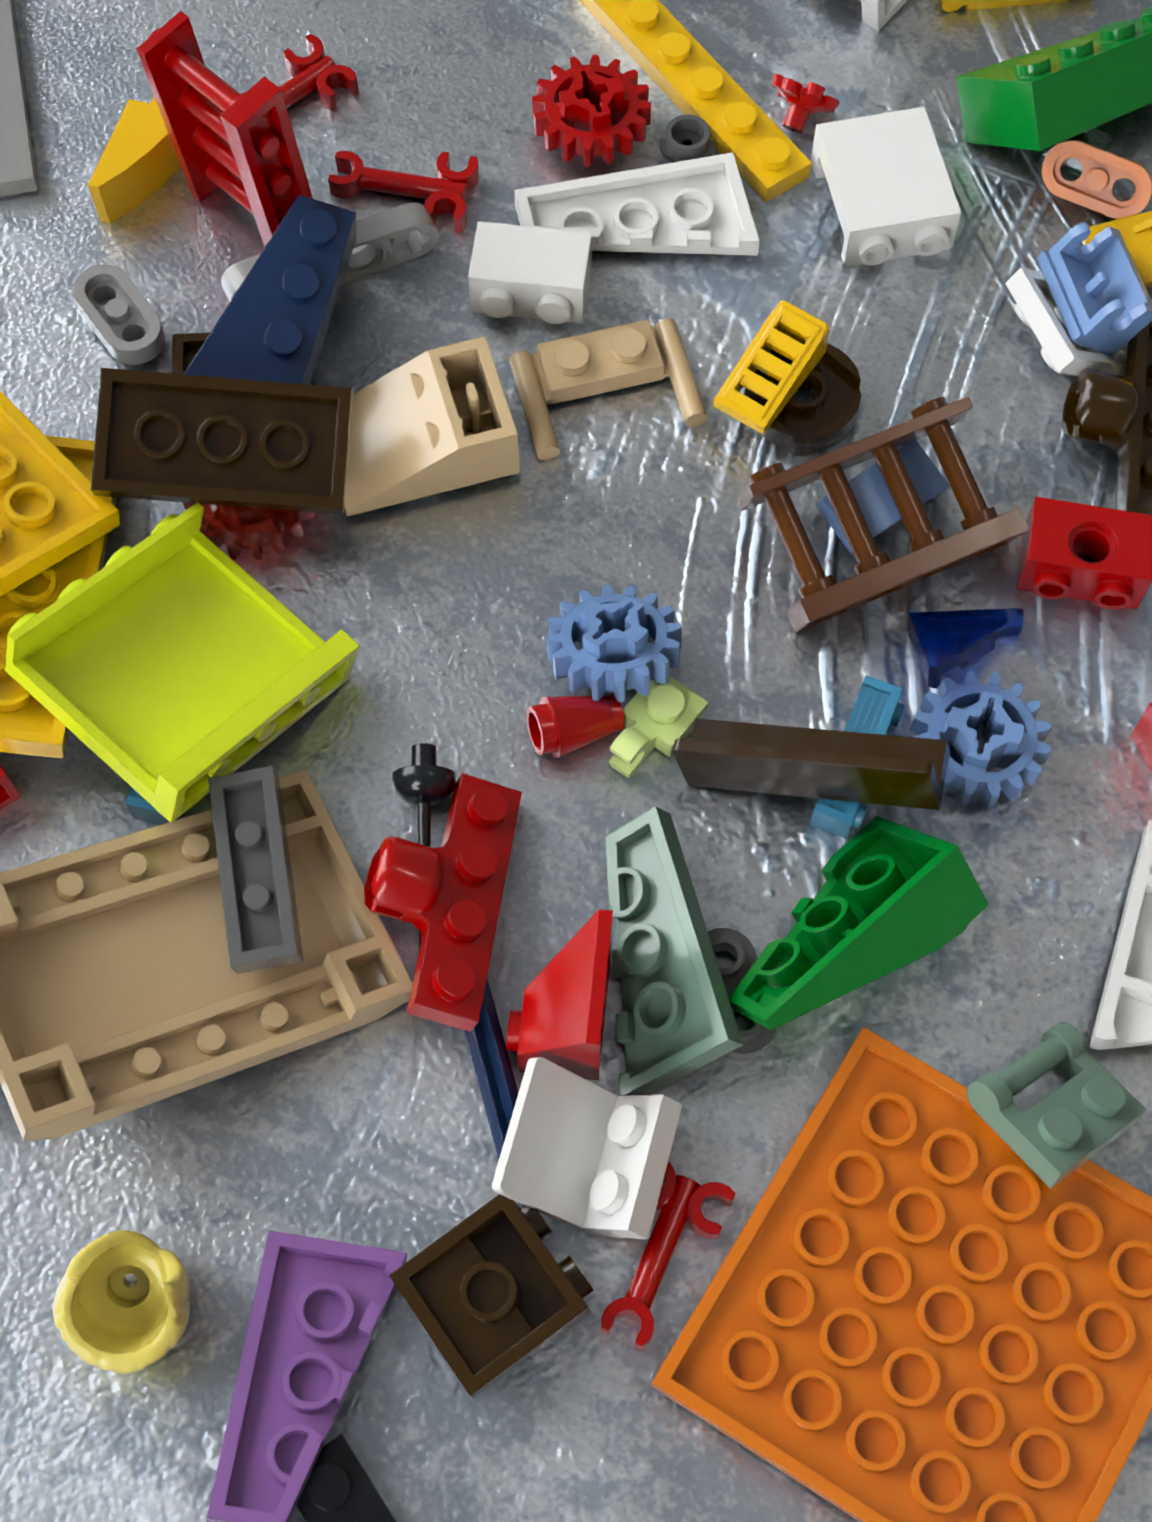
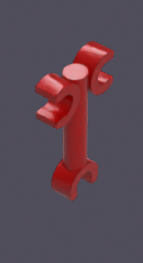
M309 34L305 37L309 53L307 57H298L289 48L283 51L287 71L293 77L279 86L287 108L316 89L318 90L321 104L331 111L338 108L333 89L342 87L347 89L353 96L359 94L355 72L350 67L336 65L329 56H325L323 43L317 36Z
M350 151L336 152L337 172L349 173L347 176L329 174L330 194L336 198H352L365 189L426 199L424 206L427 208L434 224L438 215L451 213L454 215V231L461 233L466 228L467 210L465 203L467 193L473 190L479 181L477 157L470 156L467 168L460 172H454L450 170L449 152H442L436 162L438 178L365 167L359 155Z
M668 1161L663 1187L661 1188L656 1210L661 1209V1212L625 1296L612 1301L603 1312L601 1317L602 1333L609 1335L617 1317L623 1314H631L638 1319L641 1326L634 1347L642 1351L650 1343L654 1332V1318L650 1308L687 1219L691 1228L698 1235L707 1239H718L722 1226L707 1220L701 1212V1206L708 1200H717L722 1204L731 1206L736 1193L729 1186L721 1182H708L700 1185L688 1177L676 1175L673 1166Z

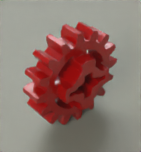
M592 55L589 65H582L576 57H571L570 69L565 71L561 67L553 65L551 67V81L539 79L537 82V95L532 96L534 133L536 136H544L545 150L548 152L561 147L562 161L566 163L572 160L575 155L583 156L585 167H590L593 158L596 156H601L607 165L613 164V152L618 150L629 157L633 154V141L644 142L646 139V126L651 123V102H648L649 87L647 84L638 85V72L635 69L622 74L620 72V60L614 59L608 66L600 65L599 55Z

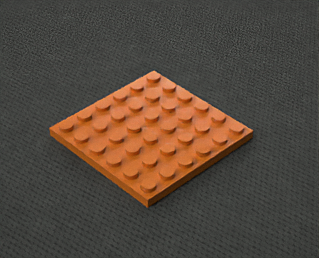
M863 1027L651 1382V1387L859 1522H1096L1152 1411V1197L1090 1160L1050 1189L975 1112L967 1098V1087Z

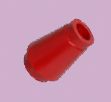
M614 694L603 695L599 701L592 700V695L541 697L539 704L527 708L526 716L529 736L536 753L540 756L551 753L554 758H559L624 728L622 705L617 701Z

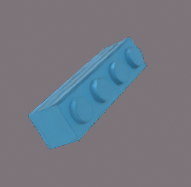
M866 675L844 731L886 735L890 724L898 727L905 708V704L899 703L903 688ZM818 798L809 825L829 833H834L842 838H847L852 826L860 828L867 806L860 804V802Z

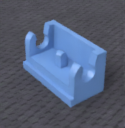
M1083 222L1070 229L1049 251L1043 250L1036 259L1072 342L1112 357L1152 321V300L1120 231L1108 226L1095 235L1089 244L1077 247L1091 233L1088 224Z

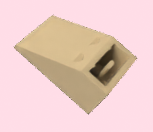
M485 336L427 350L352 394L344 499L347 517L520 473L518 433Z

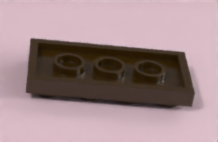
M101 368L91 491L95 496L185 503L198 502L199 504L343 515L352 388Z

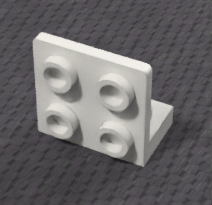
M543 1057L530 1058L526 1065L498 1161L492 1189L500 1195L529 1208L537 1209L540 1213L593 1237L648 1239L683 1104L664 1094L617 1096Z

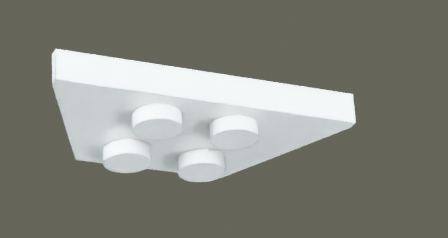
M1152 820L1148 821L1142 834L1089 1046L1096 1050L1152 1045Z

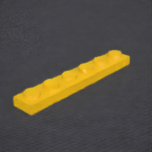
M579 0L684 115L698 116L708 124L711 133L710 141H713L715 149L720 154L733 152L740 176L765 203L810 177L812 162L659 0Z

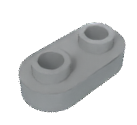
M97 265L88 268L78 276L74 283L73 294L79 311L110 354L116 360L130 365L143 364L154 359L164 346V331L159 316L122 269L113 265ZM105 300H110L105 305L101 304ZM135 338H141V339H139V340H137V341H132V342H130L131 340H133V339H135Z

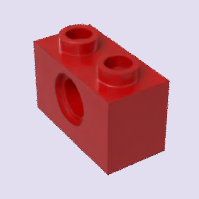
M1035 496L1026 519L1029 530L1022 534L1016 589L1034 592L1041 598L1051 600L1066 597L1095 602L1098 606L1110 610L1138 609L1152 583V515ZM1076 554L1086 555L1092 558L1095 563L1084 561Z

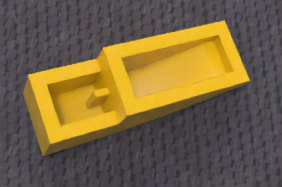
M154 96L150 103L133 99L128 100L88 183V188L101 222L111 224L139 206L181 168Z

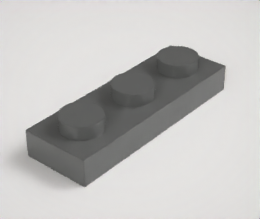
M272 765L208 778L231 968L237 974L304 961L279 774Z

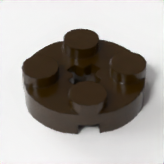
M828 343L826 353L798 388L801 392L807 388L813 389L815 392L812 401L799 402L791 397L766 432L759 434L770 442L785 447L792 455L800 457L809 456L817 448L827 447L839 441L851 430L858 415L861 401V391L859 388L861 379L856 365L844 352ZM773 350L770 352V354L790 365L793 362ZM757 369L755 371L756 374L775 385L779 384V381ZM745 388L744 395L763 406L768 401Z

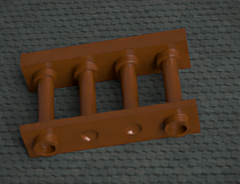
M969 396L947 404L945 397L933 399L911 411L913 419L788 470L784 469L782 463H776L755 472L748 478L751 485L736 500L741 512L766 502L803 587L798 589L801 599L786 610L795 633L1005 546L1029 530L1020 508L998 516L994 507H987L951 426L955 425L973 408ZM926 436L929 437L965 517V520L960 522L964 531L944 538L941 529L934 531L897 449ZM872 458H875L911 538V542L907 544L910 553L890 561L887 552H879L843 471ZM818 480L821 481L858 563L853 566L856 576L837 584L832 575L825 576L788 493Z

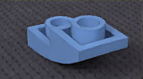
M917 440L898 449L923 506L950 488ZM877 463L848 481L874 540L902 520ZM826 496L816 506L850 554H852L853 552L828 496Z

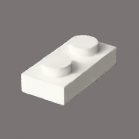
M1020 268L1005 283L1016 301L1015 311L1027 326L1032 328L1043 347L1041 355L1051 369L1059 374L1079 376L1081 371L1085 369L1101 371L1109 363L1103 353L1072 342L1042 271Z

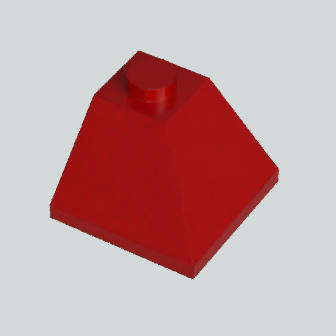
M599 909L525 988L522 1011L510 1010L506 1050L517 1051L519 1073L525 1072L530 1058L543 1057L584 1079L599 1080L611 962L613 910Z

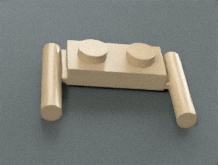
M648 319L537 344L536 353L531 354L528 351H518L509 358L536 454L540 460L553 459L560 453L546 405L549 403L552 405L670 377L685 425L696 427L706 422L708 418L680 333L673 319H663L656 323L654 327H651Z

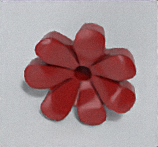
M777 73L773 75L771 86L778 90L777 96L785 100L786 104L789 105L782 126L790 131L802 133L809 114H815L818 111L834 113L840 101L831 96L823 95L826 88L819 84L809 82L803 88L802 84L798 81L785 78Z

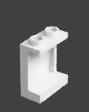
M925 106L816 124L811 165L815 178L826 177L844 234L841 254L844 266L877 265L886 260L914 255L930 256L940 251L948 250L953 246L961 217V210Z

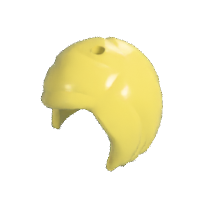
M119 1230L105 1234L84 1247L69 1263L54 1297L53 1316L55 1326L61 1331V1337L67 1342L69 1349L91 1366L121 1374L142 1371L147 1366L163 1358L169 1349L177 1345L185 1332L190 1317L189 1294L191 1290L186 1269L175 1253L170 1250L161 1249L144 1234L129 1230ZM134 1274L137 1277V1281L129 1282L126 1279V1275Z

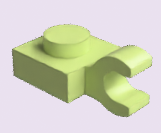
M669 676V682L666 685L651 680L650 695L644 697L637 692L624 707V726L627 728L620 733L610 746V751L614 755L609 760L608 765L629 779L654 747L668 757H671L675 740L688 737L694 729L696 718L703 719L707 714L709 702L671 676Z

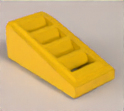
M781 300L765 320L714 398L713 407L757 432L764 434L826 353L830 333L829 326L789 302ZM771 350L793 361L790 365L770 354ZM757 369L779 381V384L775 385L756 374L755 371ZM745 387L768 401L763 406L743 395L740 391Z

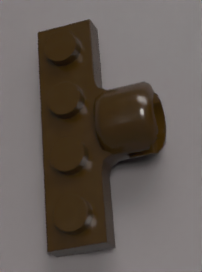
M1151 321L1128 342L1125 377L1096 369L1081 371L1078 377L1079 380L1072 383L1068 390L1062 413V428L1069 437L1107 446L1117 452L1119 475L1116 509L1152 515Z

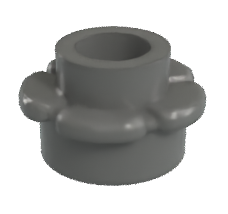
M680 115L672 119L666 127L665 138L660 140V151L664 158L671 159L673 162L711 156L714 151V143L710 141L711 133L708 124L695 115Z

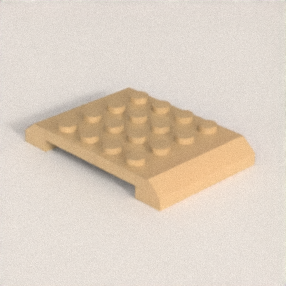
M307 769L279 777L304 961L237 974L231 968L212 809L175 820L172 823H164L0 873V1084L23 1141L57 1139L375 1022L409 1001L413 983L379 914L371 912L364 904L365 886Z

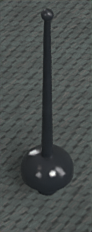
M427 743L411 746V766L399 768L392 773V786L400 799L408 804L417 806V843L430 847L431 806L445 801L452 794L456 784V773L449 768L437 766L436 746ZM419 931V950H420V946H421V934H420V931Z

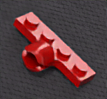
M462 773L456 781L441 847L432 848L392 835L383 840L380 849L373 856L365 881L364 904L371 912L411 923L421 934V946L407 1014L469 1032L479 1022L522 795L521 791Z

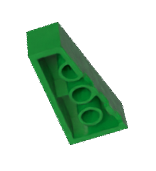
M1152 7L1142 10V17L1130 21L1110 23L1102 26L1099 31L956 76L965 141L968 143L1042 151L1151 104Z

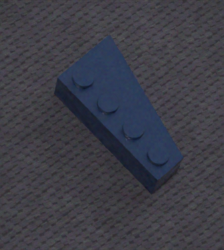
M298 195L184 374L311 385L355 245L356 212Z

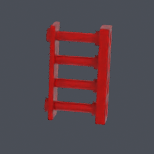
M180 11L161 28L153 31L147 40L137 47L136 50L193 198L201 203L220 187L254 215L265 247L297 196L302 195L313 199L282 90L264 76L247 92L240 94L205 66L190 19Z

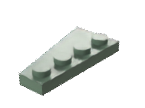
M656 806L605 837L609 910H613V917L617 918L619 942L617 949L612 950L613 976L621 978L623 1012L615 1014L617 1042L625 1044L626 1072L619 1074L620 1096L650 1095L743 1045L671 814Z

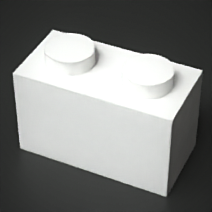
M478 221L468 272L470 312L482 313L494 318L511 316L539 319L551 324H561L564 322L583 324L592 269V233Z

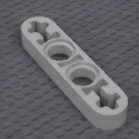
M408 203L356 220V241L353 249L362 245L367 246L363 250L351 254L342 284L416 259L428 253L437 243L439 232L427 208L420 203ZM260 254L242 259L225 270L221 277V285L229 303Z

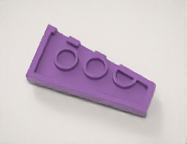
M269 1230L207 1513V1522H289L396 1286L389 1275L406 1263L407 1252Z

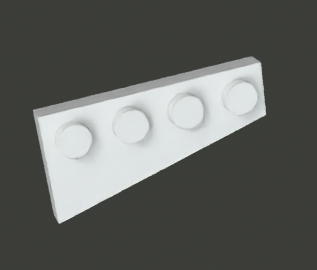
M733 152L514 190L515 207L520 226L592 233V251L758 256L760 240Z

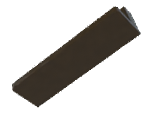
M698 718L695 720L691 740L676 739L672 751L688 786L940 810L950 755L947 740Z

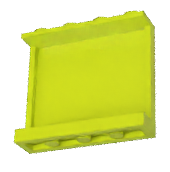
M198 502L178 516L170 514L163 518L153 529L150 536L133 548L131 546L120 548L110 557L103 569L87 580L80 578L70 583L61 592L57 601L38 614L31 612L21 617L12 626L7 635L5 671L170 823L210 792L208 778L233 774L345 683L350 677L360 646L342 629L326 642L322 640L200 532L204 507Z

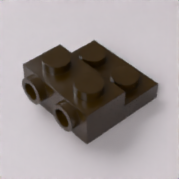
M500 1194L389 1275L472 1398L476 1397L531 1354L536 1356L592 1313L583 1298L593 1292L594 1289L570 1255L557 1263L542 1240L553 1233V1231L539 1211L522 1204L516 1205L513 1200Z

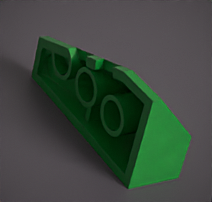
M876 816L831 856L821 870L826 879L824 885L814 898L800 899L791 912L796 920L795 925L785 938L775 940L765 947L729 997L730 1005L733 1010L769 1030H774L943 948L953 938L964 932L968 924L989 905L959 847Z

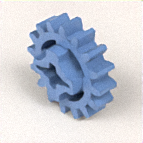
M608 584L603 585L601 596L593 597L591 593L584 589L579 591L580 604L575 605L563 601L560 604V617L549 618V635L546 636L547 659L553 662V675L556 679L569 678V691L572 693H576L587 686L592 688V700L599 701L605 691L614 692L618 702H625L627 690L635 689L639 694L646 697L650 695L651 680L666 685L669 682V668H679L682 627L680 623H674V609L672 606L658 609V595L655 593L639 599L636 598L635 586L629 585L623 595L614 594L612 587ZM648 634L653 639V644L648 642ZM576 641L580 643V651L574 645Z
M973 670L966 672L960 687L949 677L942 679L938 695L929 691L924 695L920 706L922 712L915 713L910 731L917 734L916 738L947 740L950 755L942 795L947 793L952 787L960 790V805L967 806L974 794H982L987 808L994 807L1000 796V791H1003L1009 799L1015 801L1024 789L1023 783L1033 786L1037 782L1043 770L1039 765H1044L1051 753L1052 747L1043 742L1052 728L1051 723L1034 720L1042 703L1039 700H1033L1024 704L1019 699L1024 685L1018 682L1011 686L1009 690L1000 687V673L997 672L992 673L987 684L979 683ZM980 724L983 725L982 737H984V747L981 754L977 753L979 741L976 740L977 729ZM996 767L1003 769L996 772H988Z

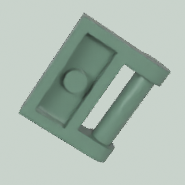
M1060 1022L1042 1034L1041 1044L997 1074L985 1073L969 1084L967 1088V1098L975 1112L1050 1189L1135 1126L1147 1110L1086 1051L1082 1034L1077 1028L1066 1022ZM1054 1067H1057L1069 1081L1023 1113L1013 1102V1096Z

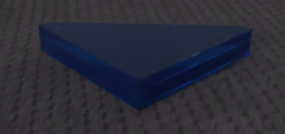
M1023 609L909 612L908 634L927 686L938 688L940 676L957 665L965 669L993 651L995 649V641L1002 636L1020 635L1023 628Z

